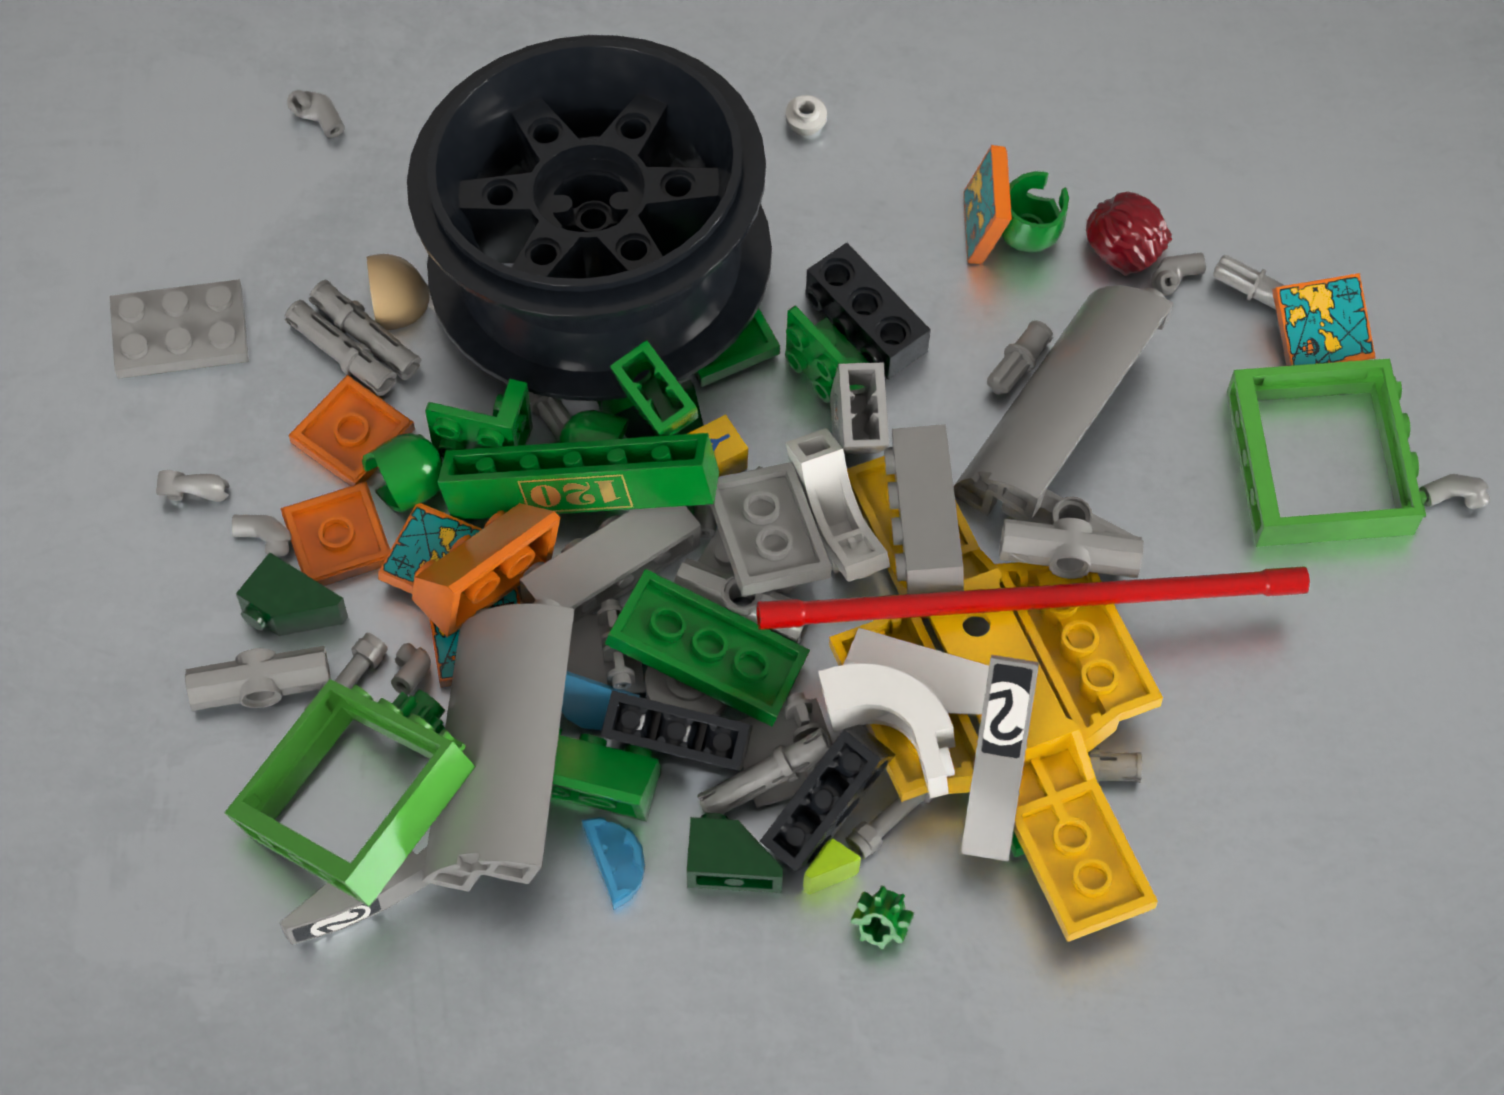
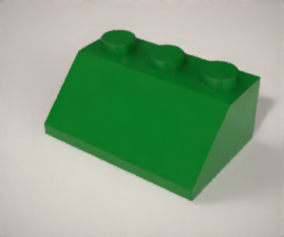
M559 728L551 798L647 822L661 771L659 760L652 758L653 752L635 745H626L624 751L607 747L608 741L606 739L591 734L582 733L579 739L562 736V729Z

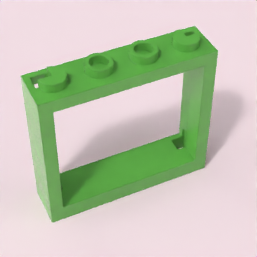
M1390 358L1238 369L1233 371L1227 389V397L1256 547L1406 536L1416 533L1422 519L1426 517L1424 503L1427 497L1424 491H1419L1417 483L1419 460L1416 452L1410 451L1408 442L1410 437V420L1408 414L1402 413L1399 400L1402 396L1401 381H1396ZM1370 393L1395 509L1280 517L1258 401Z
M329 679L224 813L250 838L370 907L475 766L462 752L466 747L465 744L454 739L447 730L443 729L440 734H437L432 726L421 717L413 713L408 718L404 717L403 713L388 700L380 698L378 702H375L358 685L355 684L349 689ZM354 719L430 760L357 856L349 863L275 819Z

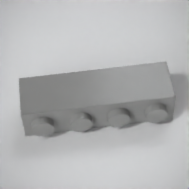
M946 424L892 429V447L884 449L886 475L895 474L896 481L888 482L890 510L899 509V517L891 518L893 544L903 546V553L895 554L897 582L906 581L908 594L964 591L963 560Z
M686 506L632 509L622 516H612L600 525L598 531L585 539L578 538L571 541L562 549L559 555L548 562L541 561L532 565L524 573L523 577L520 578L521 600L524 604H533L537 599H551L558 602L560 606L573 608V623H575L584 616L600 610L603 601L617 599L635 588L645 569L657 574L700 546L701 524Z

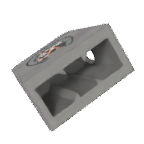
M884 363L838 364L830 393L833 436L843 448L844 454L880 453L890 446ZM850 385H863V386H865V387H863L862 389H859V390H850V389H849V386H850Z

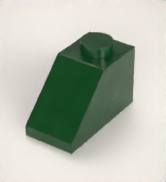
M270 552L236 593L242 610V618L255 629L263 631L266 627L278 636L341 625L348 618L343 597Z
M706 813L701 818L690 817L686 871L687 888L782 893L783 867L739 820H730L728 816L719 813Z

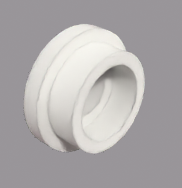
M802 95L788 103L785 117L788 125L795 133L809 136L817 133L824 126L827 120V109L820 99L810 95ZM801 112H810L811 114H803Z

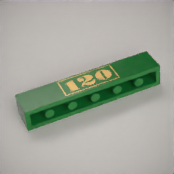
M698 433L447 450L437 483L450 515L460 520L491 518L499 511L504 510L508 512L519 503L555 511L557 514L714 504L719 468L709 434Z

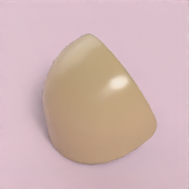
M391 254L367 256L375 321L386 330L403 328L416 322L427 310L430 294L428 285L418 270L410 262L399 256Z

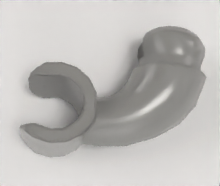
M162 470L158 474L156 494L159 496L167 495L171 501H180L183 499V493H190L207 500L221 502L228 497L229 494L225 493L224 489L229 488L230 485L228 481L215 474L185 475L179 471Z

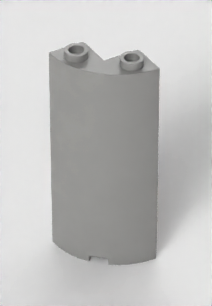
M1115 285L1102 287L1091 293L953 486L955 497L987 516L999 499L1032 519L1042 504L1049 484L1157 329L1162 330L1166 325L1174 303L1167 300L1161 292L1153 288L1142 290L1135 287Z
M537 599L533 604H511L491 609H479L474 616L470 617L460 627L445 730L454 739L465 744L466 747L462 752L474 764L475 768L430 826L422 882L469 892L481 874L529 884L542 867L574 616L573 608L560 606L558 602L551 599Z

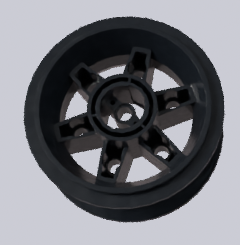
M583 35L557 38L526 46L497 58L472 73L453 88L429 116L418 135L411 153L407 175L408 206L416 233L428 253V288L436 315L448 337L464 356L483 371L508 384L509 379L527 382L528 392L575 401H604L628 398L611 370L610 365L646 340L676 380H683L713 362L737 340L750 324L759 308L770 277L772 244L769 224L761 205L765 190L766 158L763 138L755 117L742 96L722 75L702 61L675 48L649 40L618 35ZM502 263H510L513 265L512 267H508ZM649 370L640 372L633 382H638L645 378Z

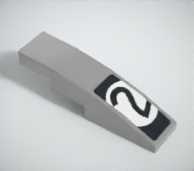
M991 655L961 854L1009 861L1039 662Z
M427 846L417 855L413 850L370 907L327 882L280 922L288 941L294 945L346 928L388 909L430 884L422 882Z

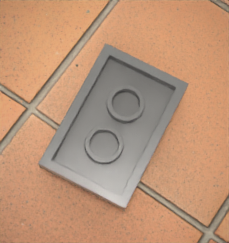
M240 279L110 296L114 370L118 379L249 362L243 290Z
M793 462L720 476L718 478L715 501L710 506L742 597L831 578L832 566Z

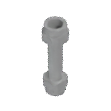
M366 633L352 647L353 658L335 679V682L351 689L368 667L376 669L383 660L388 647L382 640L371 633ZM312 699V700L308 703V705L304 708V711H305L306 708L309 706V704L313 701V699Z
M925 793L901 802L898 797L869 824L866 821L858 824L852 830V833L845 838L848 846L861 859L867 858L882 846V837L922 801L929 804L935 798L930 799L929 793Z

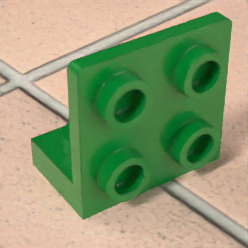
M796 305L787 311L785 357L789 365L797 373L803 372L812 381L817 395L824 402L829 403L838 364L869 362L827 317L814 325ZM850 385V386H849V389H850V390H859V389H862V388L865 387V386H863V385Z
M509 379L505 394L497 395L492 416L433 402H428L425 409L431 443L442 457L445 456L447 450L527 445L533 428L527 382Z

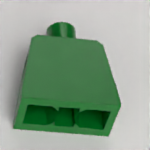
M647 340L610 365L624 393L655 436L675 435L698 418L696 405ZM649 370L645 378L638 382H633L640 372Z

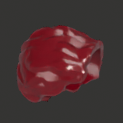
M1121 192L1111 199L1098 203L1086 221L1087 240L1096 254L1124 276L1130 273L1142 272L1144 269L1149 268L1157 261V258L1161 257L1162 252L1168 248V244L1172 241V234L1166 225L1160 209L1146 197L1134 192Z

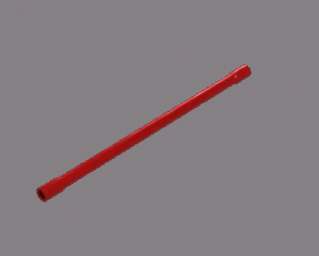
M1302 566L1270 568L1260 572L802 601L800 599L758 601L756 615L758 629L765 630L795 628L806 624L1247 595H1297L1308 593L1310 578L1307 568Z

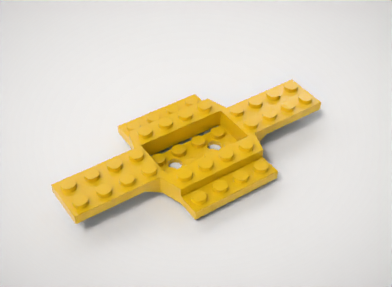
M882 456L847 468L853 494L863 518L888 552L890 567L887 570L899 594L903 595L908 594L906 581L897 582L895 554L903 553V546L893 544L891 518L899 517V509L890 510L888 482H896L895 474L886 475L885 457ZM955 500L963 560L964 591L1102 582L1098 573L1089 572L1082 578L1065 579L1054 575L1049 570V566L1020 562L994 564L980 549ZM1114 604L873 620L872 622L829 637V646L838 666L844 665L858 628L936 650L922 622L929 619L944 652L988 666L990 665L991 655L1039 662L1013 831L1067 942L1156 908L1158 900L1095 777L1088 755L1092 749L1117 730L1118 722L1160 707L1163 701L1161 692ZM975 616L981 617L988 622L990 629L983 636H971L963 628L965 620ZM948 713L953 725L955 747L948 748L955 775L947 777L949 794L969 793L978 735L967 714ZM975 714L980 724L982 714ZM866 724L869 733L896 754L887 765L886 770L901 802L928 793L920 760L912 742L903 733L892 727L881 724Z

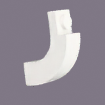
M828 428L786 442L789 461L793 462L833 572L835 574L841 572L845 579L850 582L855 579L869 577L877 571L890 567L888 552L867 525L856 502L847 472L843 448Z
M846 664L818 671L833 732L866 724H881L897 729L912 742L917 751L930 799L949 794L947 777L955 775L948 749L955 747L953 725L943 704L926 685L901 670L879 664Z

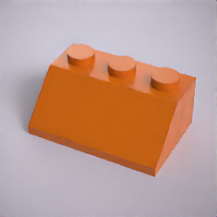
M519 503L508 512L504 510L497 512L487 521L481 531L472 537L470 535L461 537L451 547L448 554L437 562L434 559L427 561L417 570L414 575L412 600L446 637H449L460 629L465 621L474 616L477 610L489 608L520 586V578L523 577L524 573L532 565L541 561L546 563L552 559L561 517L555 511Z

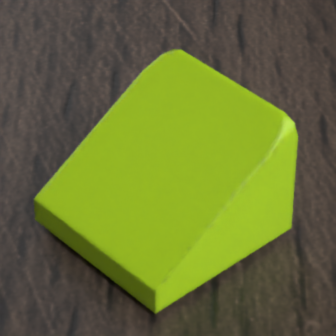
M829 839L804 872V891L810 895L857 875L860 871V856L835 839Z

